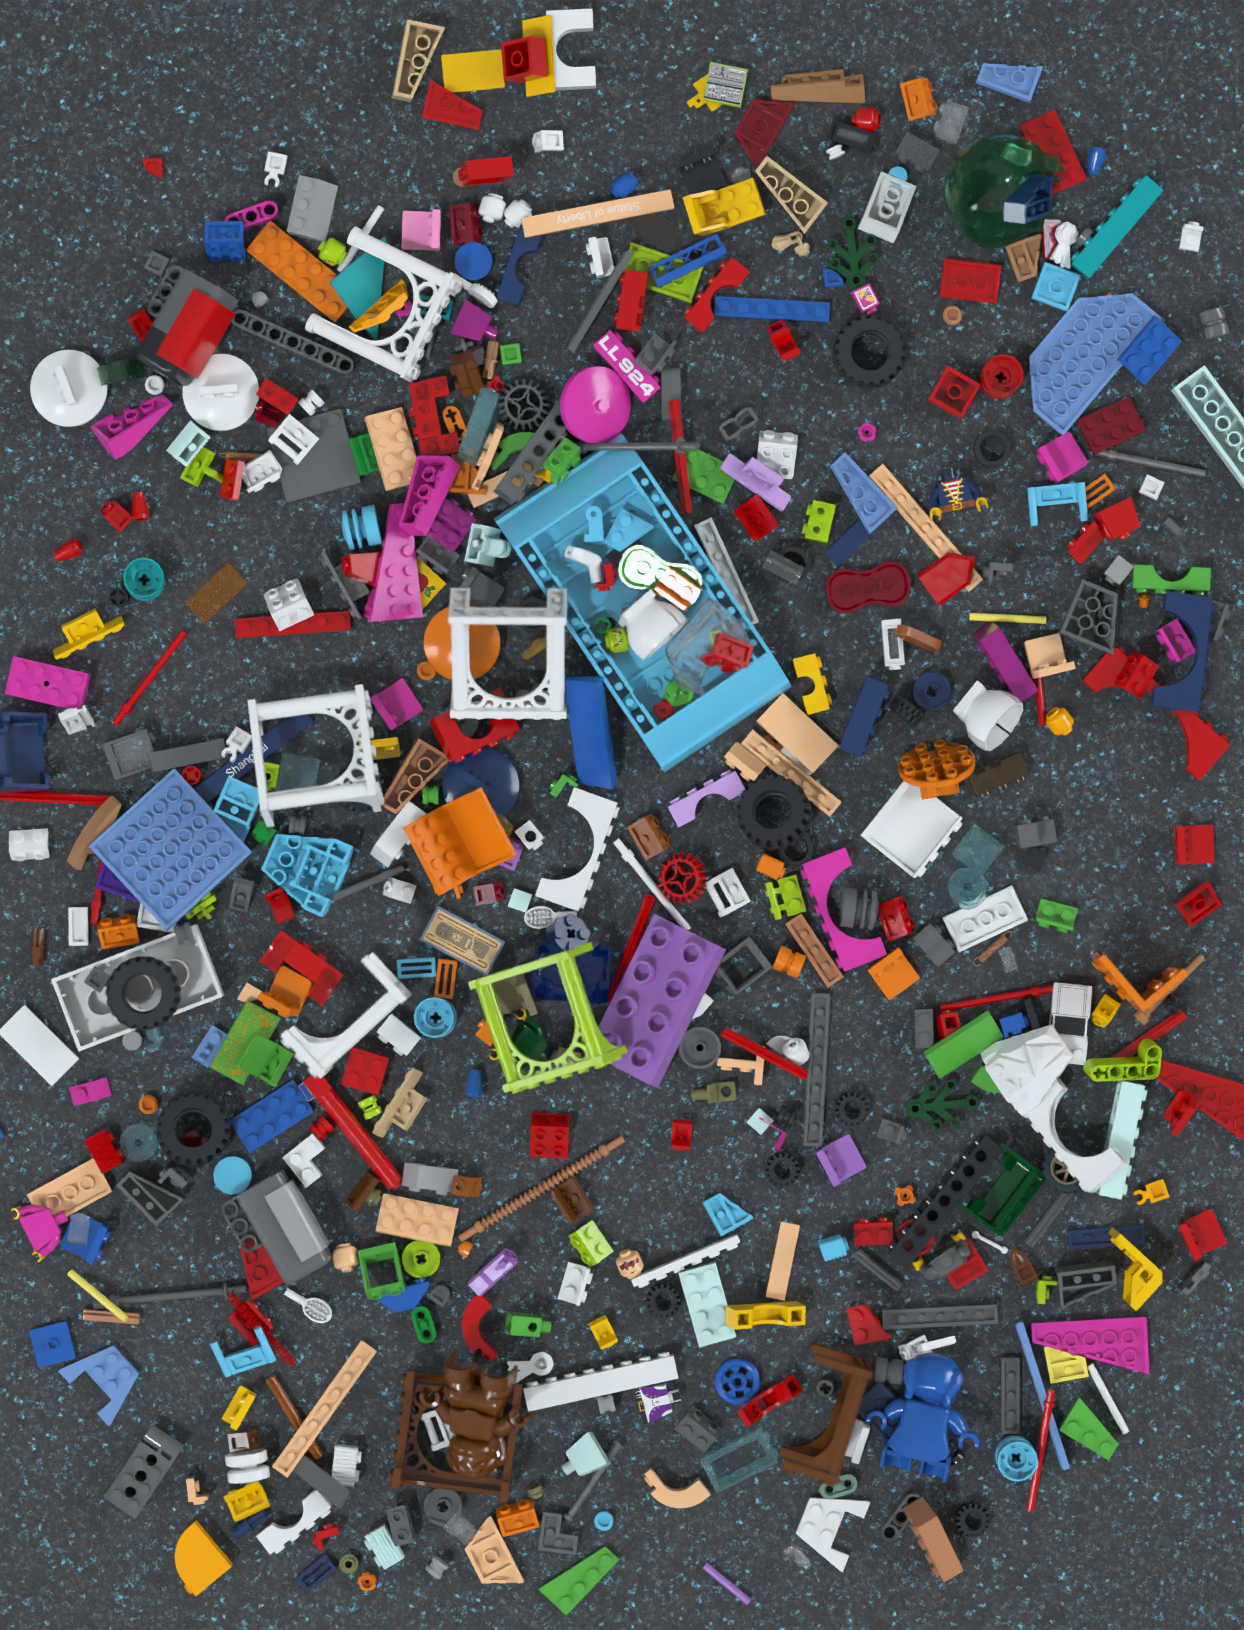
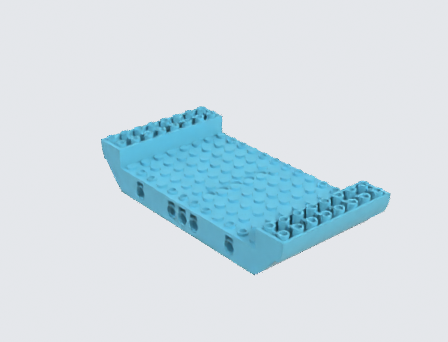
M619 433L606 443H628L622 433ZM635 450L593 451L582 458L575 468L572 467L569 470L566 480H561L558 485H555L553 482L550 484L548 482L521 499L519 503H515L493 518L546 597L548 589H567L566 627L599 676L603 677V682L664 773L792 687L773 654ZM590 506H597L602 512L604 540L621 509H624L654 526L653 530L639 539L645 547L651 549L664 561L692 566L701 575L702 588L697 600L685 611L683 609L679 610L687 619V622L674 636L670 633L672 638L646 660L641 659L631 646L627 652L611 653L610 650L606 649L604 635H600L594 630V622L599 617L614 618L616 620L614 628L621 627L618 621L622 616V608H630L637 602L640 596H644L649 590L633 589L627 586L620 579L617 568V578H614V586L610 587V591L599 592L598 588L595 589L593 587V584L604 583L602 564L611 563L606 555L613 548L603 542L584 543V534H589V525L585 518V512ZM568 546L579 547L599 555L602 559L600 568L603 581L591 583L588 567L565 557L566 548ZM655 596L656 601L668 603L664 598ZM599 621L597 628L602 629V631L607 630L605 623ZM721 629L723 634L753 645L748 668L729 674L722 672L721 668L717 666L710 667L705 665L704 661L699 660L700 655L712 651L713 645L710 632ZM670 681H685L694 692L692 702L671 706L675 709V714L666 717L665 721H660L657 713L652 710L653 705L661 703L662 699L665 698L664 691Z

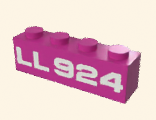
M609 330L593 344V348L624 380L637 398L645 404L661 389L659 386L661 382L654 374L650 376V374L634 363L635 352L629 346L625 347L621 343L623 339L616 331L613 333Z

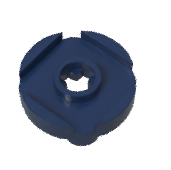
M925 673L913 685L914 700L925 710L934 711L941 709L950 699V683L946 677L939 673ZM929 686L937 688L936 696L927 695Z

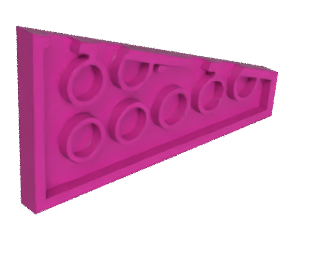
M1146 1316L1031 1323L1032 1343L1150 1375Z

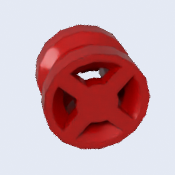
M188 766L183 770L182 777L189 785H195L201 781L202 773L198 767Z

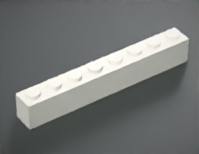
M669 1352L659 1353L656 1358L645 1356L639 1358L638 1362L632 1363L631 1360L620 1362V1366L613 1367V1364L602 1366V1370L594 1371V1368L583 1370V1374L576 1375L575 1372L565 1374L564 1378L561 1379L550 1377L545 1379L546 1382L539 1384L538 1381L526 1383L527 1386L523 1388L528 1412L678 1379L674 1355L669 1354Z

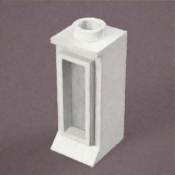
M901 619L881 621L884 665L889 667V670H899L901 666L905 665L903 639L895 636L897 625H901Z

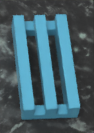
M435 957L397 960L398 979L436 977ZM431 962V965L401 967V963ZM432 969V973L401 975V971Z

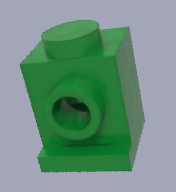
M260 820L252 831L251 836L265 846H268L278 830L273 827H267L265 821Z

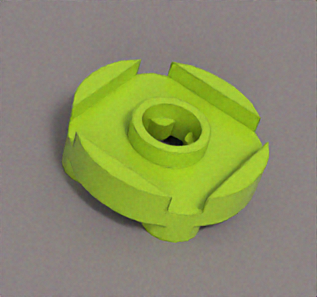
M415 1240L404 1249L402 1263L406 1272L416 1278L427 1277L434 1274L438 1269L440 1252L433 1243ZM423 1253L427 1261L419 1264L416 1255Z

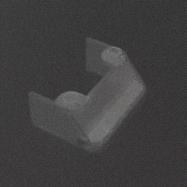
M708 598L702 603L670 640L665 649V655L678 684L701 696L704 694L699 680L705 676L707 669L704 661L699 660V656L712 651L716 634L720 632L747 644L750 642L742 623L718 601L712 598Z

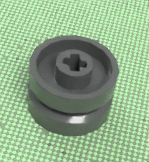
M694 1026L686 1030L679 1044V1053L682 1060L688 1066L695 1069H705L712 1066L718 1060L721 1053V1043L718 1036L711 1029L705 1026ZM698 1044L703 1045L702 1051L696 1050Z

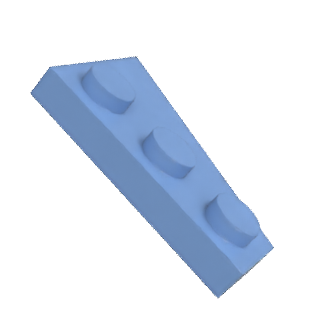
M983 63L976 83L1030 103L1043 66L1026 67V65L1007 66L1006 64Z

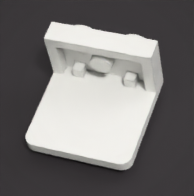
M760 431L757 459L770 470L776 471L780 477L792 479L798 435L790 432Z
M298 579L287 581L285 584L272 588L264 594L271 616L279 631L314 616Z

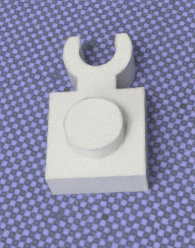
M268 152L264 171L270 173L265 178V185L268 186L269 180L274 179L276 181L275 187H279L278 174L284 175L287 155Z
M236 727L226 741L229 747L222 751V757L225 758L228 753H231L230 762H235L237 758L236 753L238 751L242 754L252 741V735Z

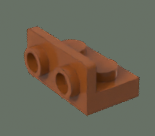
M652 813L627 827L645 860L671 846L668 836L663 833L658 819Z

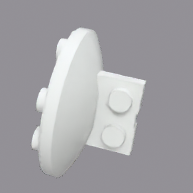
M76 350L57 351L44 358L36 367L30 384L31 398L37 411L51 423L63 427L80 426L91 421L103 408L108 391L106 376L101 366L89 355Z
M214 354L209 359L199 378H194L190 385L183 386V401L190 416L203 427L215 431L232 430L243 425L254 414L255 406L259 401V396L256 395L259 390V383L253 370L241 359L228 354Z

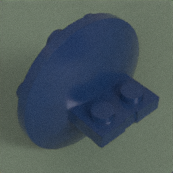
M482 747V752L473 756L469 753L465 755V760L458 763L451 761L446 768L442 782L446 803L481 787L498 820L512 809L519 793V778L515 767L506 756L494 749Z

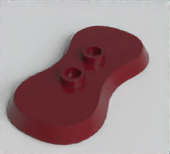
M894 561L881 563L875 568L866 571L839 569L830 574L826 582L828 602L832 609L839 613H852L869 604L897 606L907 600L911 590L908 571L902 564Z

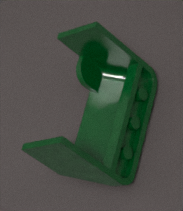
M1002 1142L1000 1146L1008 1151L1002 1158V1166L1005 1168V1171L984 1199L976 1197L970 1200L967 1207L959 1201L956 1203L974 1219L999 1236L1004 1235L1045 1180L1043 1172Z

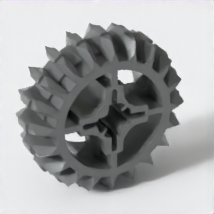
M522 379L523 385H519V381L515 380L516 386L513 387L509 383L508 387L511 390L508 391L503 388L502 391L506 396H499V399L504 400V402L498 403L499 407H504V409L499 410V414L506 413L502 420L506 421L509 418L508 426H511L513 422L516 423L514 426L515 430L518 429L519 425H522V431H525V425H529V429L532 430V423H535L538 427L540 424L537 420L543 421L545 419L542 413L548 415L549 412L544 410V407H550V404L544 403V401L548 400L549 397H542L545 389L538 391L539 383L532 387L533 380L529 381V385H526V379ZM526 390L523 397L519 399L511 398V395L516 391ZM531 391L539 398L540 407L535 406L529 401ZM526 398L527 405L530 407H525V410H522L521 413V405L518 403ZM508 403L518 408L516 418L510 414ZM526 412H537L533 418L522 420Z

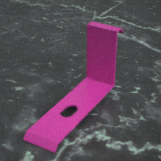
M759 1117V1119L782 1132L774 1149L783 1151V1149L780 1148L787 1134L781 1131L780 1129L776 1128L775 1126L771 1125L770 1123L766 1122L764 1118Z

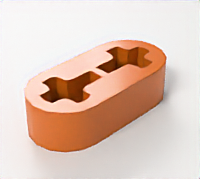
M454 406L446 407L443 411V418L450 434L455 433L454 425H458L460 430H464L462 437H458V442L463 441L467 437V429L461 414ZM449 410L457 412L454 416L456 420L454 423H452L451 418H446Z

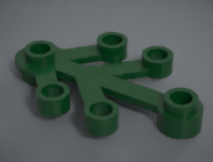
M846 216L841 222V227L846 231L848 252L839 246L838 241L833 238L827 241L826 246L830 251H834L850 264L851 272L840 264L838 258L830 259L829 267L832 270L838 271L846 278V284L851 290H857L865 285L864 276L879 260L877 254H869L867 262L858 271L859 260L871 246L875 245L876 237L873 234H868L865 237V242L856 252L854 229L857 226V221L852 216ZM847 220L853 222L851 227L846 226ZM868 237H872L874 239V242L872 244L867 242ZM829 242H835L836 247L830 248ZM869 257H876V262H870ZM833 260H836L838 262L837 267H833L831 265V262ZM854 277L859 278L858 284L852 282Z
M949 1079L932 1103H925L930 1094L938 1090V1085L931 1081L927 1083L926 1089L918 1099H911L907 1102L905 1111L911 1118L920 1117L930 1125L933 1131H940L942 1123L939 1120H934L925 1111L933 1110L946 1120L951 1128L959 1129L961 1127L960 1119L953 1117L944 1109L967 1107L970 1110L978 1108L980 1100L975 1094H969L965 1099L944 1101L948 1094L957 1088V1083ZM954 1082L955 1085L954 1088L949 1089L947 1084ZM930 1084L935 1085L934 1091L928 1089ZM972 1098L976 1100L973 1106L969 1105V1100ZM913 1105H917L919 1107V1110L917 1112H913L911 1110ZM953 1120L959 1121V1125L957 1127L952 1126ZM934 1122H939L940 1127L938 1129L933 1128Z

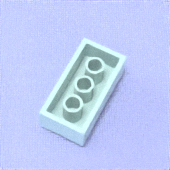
M716 1262L705 1263L678 1272L699 1347L735 1338V1330L725 1325L727 1301Z

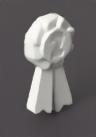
M1063 222L1057 226L1055 237L1058 244L1050 257V260H1054L1056 264L1060 263V268L1066 267L1067 269L1070 268V245L1076 242L1078 236L1076 226L1069 222Z
M545 1352L534 1354L530 1361L507 1362L509 1366L508 1371H511L515 1365L520 1370L517 1372L516 1382L521 1381L531 1373L540 1376L546 1375L553 1368L552 1357Z

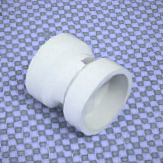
M313 390L308 392V396L305 399L302 398L298 402L310 416L315 413L317 407H321L324 404Z

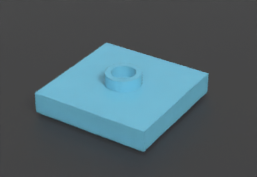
M1045 262L1031 299L1067 312L1081 275Z

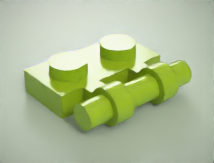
M796 874L778 879L779 887L775 889L772 881L765 883L767 890L765 894L766 897H769L770 911L773 913L775 920L782 919L781 911L785 909L788 917L806 912ZM779 893L782 894L784 904L781 905L778 904L776 894Z

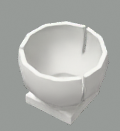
M651 589L625 611L618 621L622 628L627 627L628 642L634 652L643 660L654 654L672 638L670 633L674 636L687 622L682 612L673 605L656 601V594Z
M976 681L953 711L965 723L969 738L983 750L991 751L1009 736L996 723L1011 733L1022 715L1023 703L1006 691L987 690L980 682Z

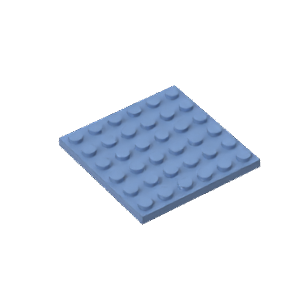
M172 769L89 845L92 851L166 931L175 925L252 854L251 850L175 769Z

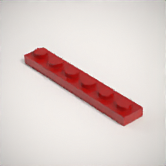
M349 611L314 613V616L279 631L272 616L235 619L236 638L351 630Z

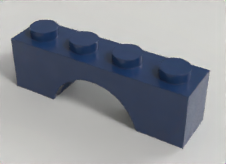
M520 225L519 229H515L512 237L515 243L513 247L508 249L506 257L509 258L507 265H503L500 276H503L501 284L497 283L494 292L497 295V300L519 307L525 287L516 277V265L524 255L537 252L542 235L525 238L522 225Z

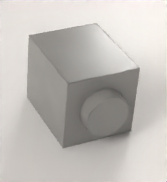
M1118 555L1103 573L1106 576L1104 580L1112 586L1115 584L1118 586L1134 566Z

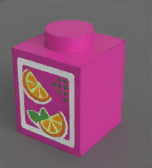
M870 283L852 292L851 295L861 314L866 313L870 315L877 311L876 307L880 303Z

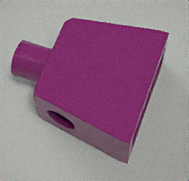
M465 300L451 330V335L481 343L484 336L495 340L499 329L490 326L492 320L490 315Z

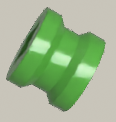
M438 785L432 788L428 786L423 787V805L428 803L439 804Z

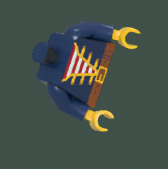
M954 468L943 470L945 481L937 483L929 498L930 520H932L933 515H937L939 520H941V514L977 506L978 511H981L980 505H986V508H988L987 500L983 498L980 490L971 480H966L965 477L956 478Z

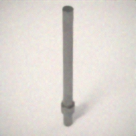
M1110 448L1096 454V456L1106 457V460L1111 461L1116 459L1205 477L1206 470L1120 453Z

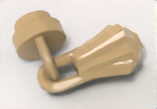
M799 231L787 235H777L772 239L771 245L776 250L783 251L788 246L798 243L799 246L795 247L794 250L799 257L810 253L809 243H802V233ZM796 235V239L792 240L791 237Z

